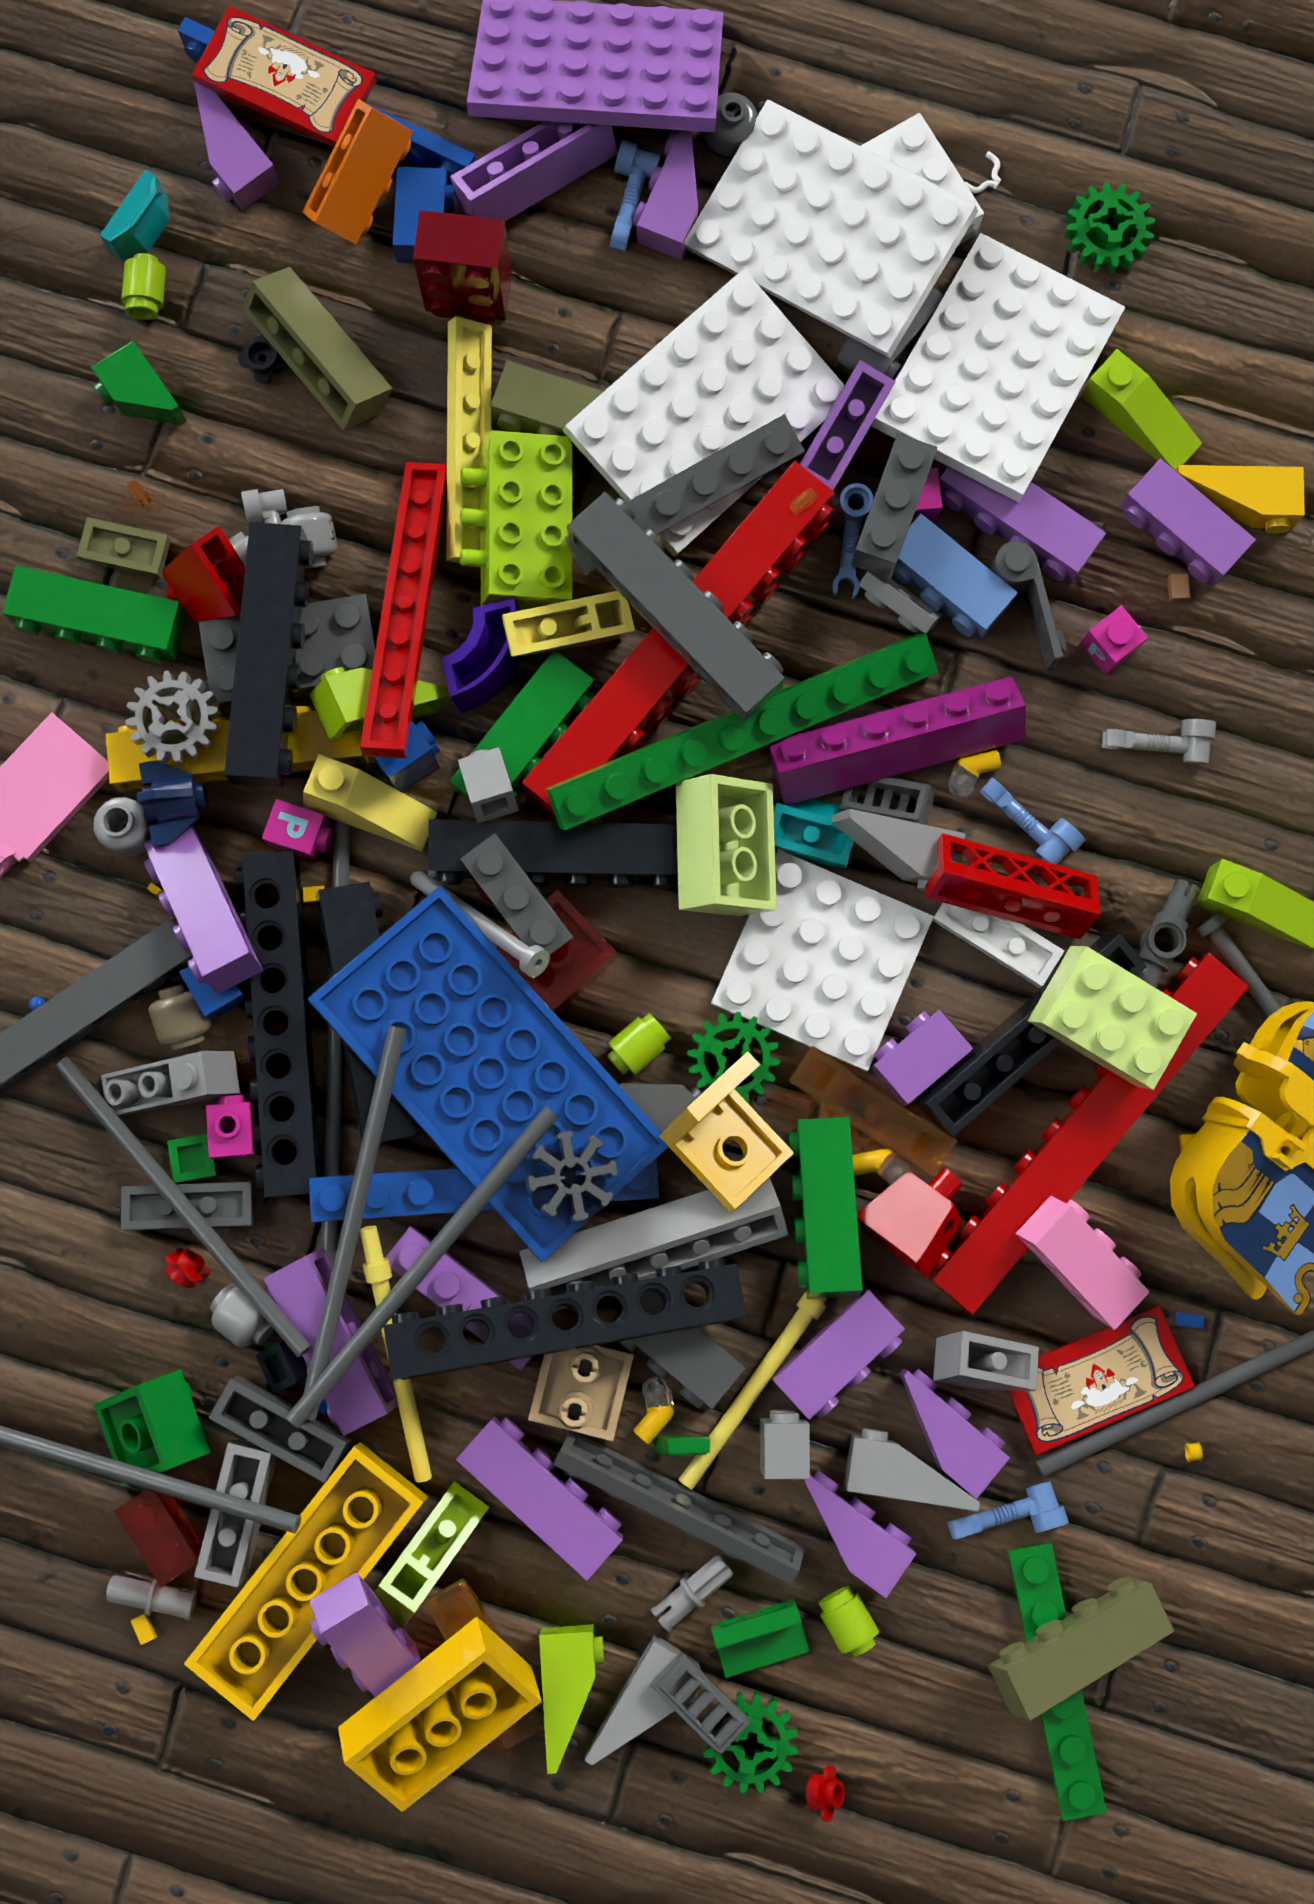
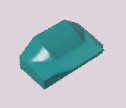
M145 169L100 234L108 252L121 261L133 258L138 253L147 254L170 222L168 196L156 175Z
M814 798L790 805L779 803L775 805L774 842L776 852L778 850L784 851L802 860L823 866L846 868L854 841L831 823L832 815L841 812L839 805Z

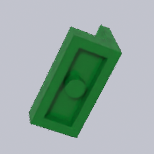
M794 1599L710 1625L726 1678L810 1652Z

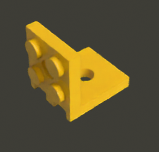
M749 1052L745 1053L659 1135L730 1213L741 1205L794 1153L735 1090L760 1065ZM731 1140L740 1145L743 1152L741 1161H731L724 1155L722 1149L724 1141Z

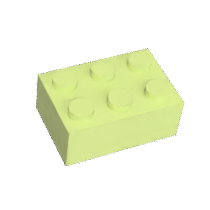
M708 774L676 783L679 910L732 916H746L777 910L773 784L715 774Z
M1070 946L1028 1022L1136 1087L1154 1090L1197 1013L1089 947Z

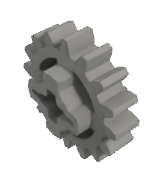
M164 671L163 681L159 683L152 676H149L147 680L150 688L145 691L142 688L136 687L134 691L140 697L139 702H128L126 706L135 714V717L125 720V723L130 729L138 730L131 735V740L136 745L144 744L141 752L148 758L157 752V760L166 765L170 756L173 757L179 766L184 765V755L190 754L196 760L200 759L198 748L201 745L209 749L213 747V744L207 738L209 733L220 734L221 731L212 722V719L222 716V712L218 707L210 706L217 700L216 696L212 691L204 692L206 685L199 678L191 684V677L187 672L182 671L178 680H175L169 671ZM176 692L174 696L161 697L165 694ZM198 704L201 711L199 726L195 723V713L199 709L197 707ZM150 710L152 712L153 722L148 727L147 716ZM162 710L167 711L169 714L179 715L186 726L183 727L178 722L168 721L167 716ZM187 739L182 743L171 745L174 740Z

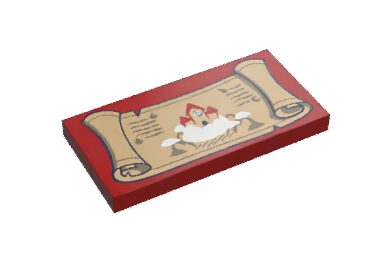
M230 5L191 74L194 82L335 147L357 100L360 99L366 102L377 81L374 72Z
M1156 1305L1126 1318L1115 1330L1107 1326L1039 1355L1036 1391H1006L1033 1454L1038 1455L1192 1389L1195 1385L1160 1306Z

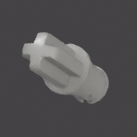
M721 1556L713 1557L688 1580L685 1578L679 1580L681 1585L657 1606H654L651 1609L655 1617H660L659 1623L670 1632L678 1622L697 1606L700 1608L705 1606L704 1600L732 1577L731 1567Z
M115 1575L111 1577L108 1583L106 1599L109 1602L145 1609V1615L158 1612L190 1620L196 1605L197 1591L160 1585L159 1579H154L150 1583Z

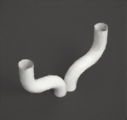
M989 151L985 157L994 163L991 175L993 181H985L979 187H974L965 182L972 193H980L987 187L995 189L1001 181L997 175L1000 169V161Z

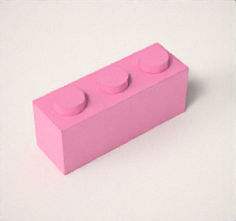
M1050 1196L1015 1234L1093 1318L1115 1330L1149 1293L1148 1289L1138 1280L1142 1273L1125 1257L1119 1259L1112 1251L1116 1247L1115 1243L1098 1228L1093 1230L1086 1223L1090 1216L1080 1205L1073 1200H1069L1066 1204Z

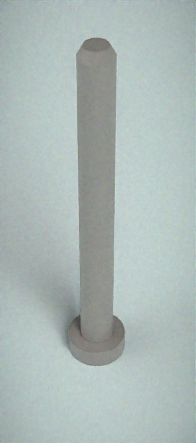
M415 871L411 874L410 880L412 885L427 896L441 886L490 941L520 961L519 967L525 974L530 977H536L546 969L550 955L541 946L533 945L529 947L444 886L437 884L434 879L428 878V875L424 872Z

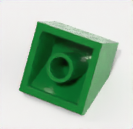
M181 1369L139 1384L93 1404L113 1460L161 1473L211 1453L207 1444L206 1430L199 1421L192 1401L191 1388L185 1381ZM120 1481L122 1487L129 1485V1483Z

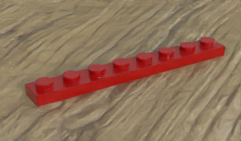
M405 463L360 749L362 756L406 759L447 488V464Z

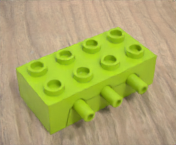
M489 430L481 447V469L463 467L460 471V483L462 485L481 486V509L462 508L460 511L461 525L481 526V550L462 549L460 551V565L481 567V606L511 597L515 598L520 610L572 600V553L564 537L568 535L567 525L572 522V441L568 436Z

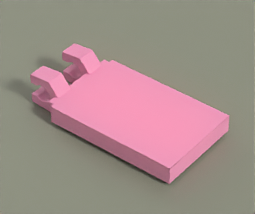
M52 712L0 766V878L17 860L21 862L25 857L29 862H32L109 779L108 761Z

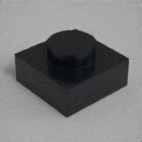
M283 1340L255 1355L273 1394L279 1393L308 1377L303 1356L298 1358Z

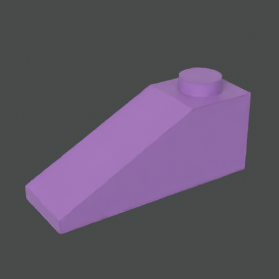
M194 82L209 163L216 178L211 183L225 203L232 200L242 212L280 184L274 165L213 90Z

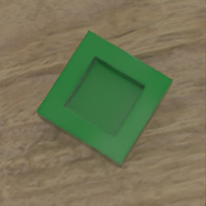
M208 1134L167 1141L172 1177L175 1184L219 1176L217 1159L209 1158Z

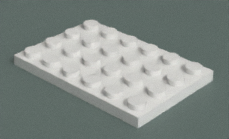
M767 99L756 118L753 132L740 145L687 235L685 247L687 250L734 275L745 269L762 290L891 358L978 213V209L975 204Z
M980 233L897 376L896 383L871 426L895 439L897 433L937 446L935 460L1019 503L1121 317L1125 306Z
M743 269L566 424L563 432L624 501L628 502L783 414L786 415L801 443L825 421L845 385L747 271ZM761 478L657 536L675 557Z

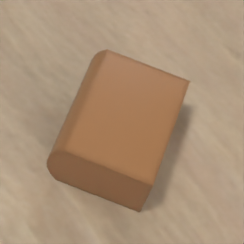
M1170 574L1167 578L1169 602L1190 600L1189 574Z

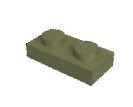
M87 517L77 558L82 562L161 579L171 539L166 534Z

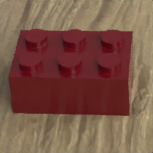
M419 210L413 261L425 311L441 318H452L455 315L471 316L474 320L484 323L494 322L495 319L506 320L512 271L505 221L503 219Z

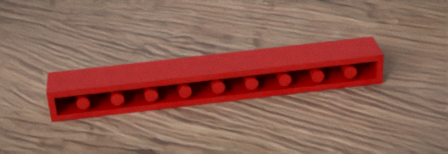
M1208 953L1198 960L1192 956L1176 973L1175 976L1180 981L1170 992L1165 988L1161 991L1196 1012L1197 1015L1154 1090L1136 1087L1099 1064L1094 1071L1099 1077L1090 1088L1083 1084L1067 1102L1072 1109L1062 1121L1055 1117L1040 1134V1137L1045 1141L1035 1153L1028 1149L1014 1164L1012 1169L1017 1174L1007 1186L1000 1182L986 1197L985 1202L989 1207L979 1219L972 1215L959 1229L957 1235L962 1239L951 1252L946 1248L928 1280L964 1312L973 1315L1028 1250L1025 1243L1015 1233L1050 1196L1064 1203L1071 1199L1249 986L1213 955Z

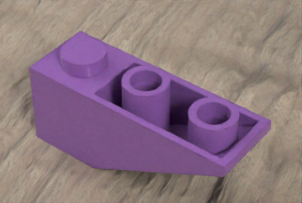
M673 130L667 140L664 154L668 156L663 167H655L648 187L652 192L647 203L643 201L639 203L633 218V225L637 227L638 244L682 261L687 250L685 239L698 218V200L692 133L687 130H679L678 132Z
M902 1369L899 1375L936 1465L977 1499L1010 1459L1009 1456L1001 1451V1448L1006 1443L986 1426L980 1432L967 1421L972 1414L951 1397L945 1403L933 1392L938 1385L921 1370L917 1369L914 1374H911L908 1370Z
M818 1470L814 1477L810 1474V1479H803L849 1572L887 1598L916 1555L915 1551L908 1546L912 1538L892 1523H889L886 1529L871 1519L876 1512L855 1496L850 1503L835 1493L839 1485Z

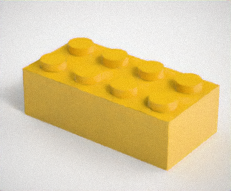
M475 1617L338 1727L344 1764L401 1812L405 1811L542 1702L532 1666L478 1617Z

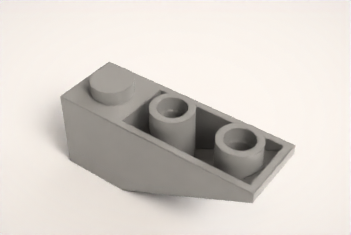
M200 1051L101 1075L104 1100L117 1116L218 1099V1097L240 1094L234 1051Z

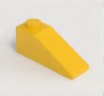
M1178 465L1175 470L1225 514L1251 528H1265L1266 532L1274 534L1285 533L1294 528L1305 516L1304 467Z

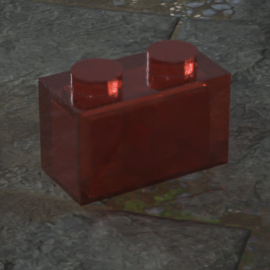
M146 1489L114 1511L160 1587L198 1563L202 1543L172 1496Z

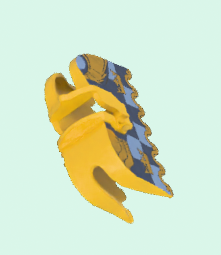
M1310 1001L1295 1002L1280 1008L1271 1014L1257 1030L1250 1045L1243 1042L1236 1052L1237 1057L1234 1060L1235 1068L1240 1071L1235 1085L1236 1093L1247 1105L1229 1098L1215 1097L1208 1105L1207 1112L1202 1118L1205 1124L1185 1145L1175 1161L1170 1178L1171 1206L1182 1228L1230 1274L1251 1299H1260L1268 1288L1296 1315L1303 1314L1310 1304V1292L1303 1284V1278L1307 1272H1314V1002Z

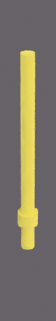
M367 1226L359 1231L366 1259L362 1266L366 1283H371L377 1308L391 1291L388 1279L392 1277L389 1259L383 1257L377 1226ZM392 1318L387 1322V1324H392ZM383 1327L381 1331H382L383 1340H384V1344H385V1349H386V1353H387V1346H386L385 1333H384V1327ZM411 1379L394 1381V1389L415 1482H425L432 1478Z
M807 1293L803 1294L796 1304L799 1307L798 1311L709 1435L710 1453L694 1456L678 1479L682 1484L693 1490L813 1318L818 1320L827 1307L824 1304L827 1298L807 1299Z

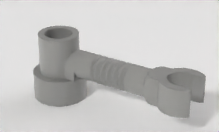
M258 489L241 492L248 525H250V522L281 523L280 515H284L287 512L283 489L258 493Z
M1205 719L1182 720L1181 737L1148 735L1119 729H1106V732L1103 731L1101 748L1184 754L1183 763L1207 765L1209 764L1210 740H1215L1216 722Z

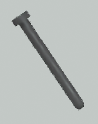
M1219 912L1199 925L1195 930L1201 938L1206 935L1210 938L1236 976L1249 986L1247 991L1268 1018L1281 1007L1222 927L1226 920Z

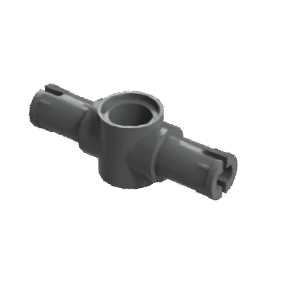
M1175 879L1174 886L1163 911L1157 912L1151 927L1140 938V952L1138 956L1147 968L1137 977L1157 988L1163 972H1169L1174 958L1181 954L1186 946V931L1189 926L1186 920L1201 889L1194 884L1186 889L1189 882L1185 880ZM1156 932L1165 933L1170 938L1172 946L1169 952H1162L1156 947L1154 943Z

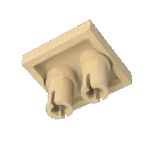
M596 1345L544 1355L528 1420L613 1441L634 1354Z

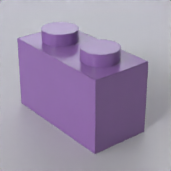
M940 1010L931 1017L926 1011H923L905 1027L911 1033L899 1044L892 1038L873 1054L878 1062L870 1069L903 1107L912 1102L973 1049Z

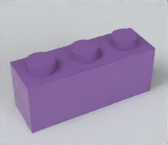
M859 360L800 465L830 489L834 490L896 381Z
M1161 458L1127 494L1119 507L1124 511L1126 519L1138 529L1144 528L1156 538V544L1163 552L1170 556H1177L1187 565L1189 573L1196 580L1202 583L1207 582L1212 587L1221 580L1256 540Z
M864 1289L859 1296L847 1305L776 1372L771 1379L809 1420L815 1414L821 1419L837 1405L839 1400L835 1395L846 1384L853 1389L871 1372L867 1365L878 1354L884 1359L902 1343L898 1335L905 1328L869 1290Z
M357 1572L309 1600L315 1619L310 1622L315 1637L322 1646L329 1643L339 1666L343 1670L348 1667L351 1669L352 1676L363 1693L369 1690L374 1697L378 1696L422 1661L416 1643Z

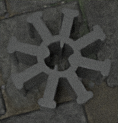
M566 1131L560 1132L554 1138V1141L559 1146L561 1162L544 1151L545 1147L543 1145H540L530 1158L532 1163L538 1162L551 1171L552 1174L539 1178L529 1176L525 1184L529 1194H532L536 1189L553 1186L555 1193L549 1202L539 1209L548 1218H552L557 1214L556 1208L564 1197H568L572 1214L569 1221L576 1223L584 1221L589 1216L588 1213L584 1212L581 1193L598 1203L597 1207L599 1209L607 1206L613 1197L611 1192H604L592 1184L591 1180L605 1176L611 1179L617 1175L618 1171L614 1160L606 1165L592 1168L587 1164L593 1153L603 1146V1142L595 1136H590L585 1141L586 1147L580 1156L574 1157L571 1143L573 1132ZM572 1167H576L581 1172L577 1178H582L581 1185L574 1183L571 1187L567 1188L561 1182L565 1179V1176H560L561 1169L569 1171Z

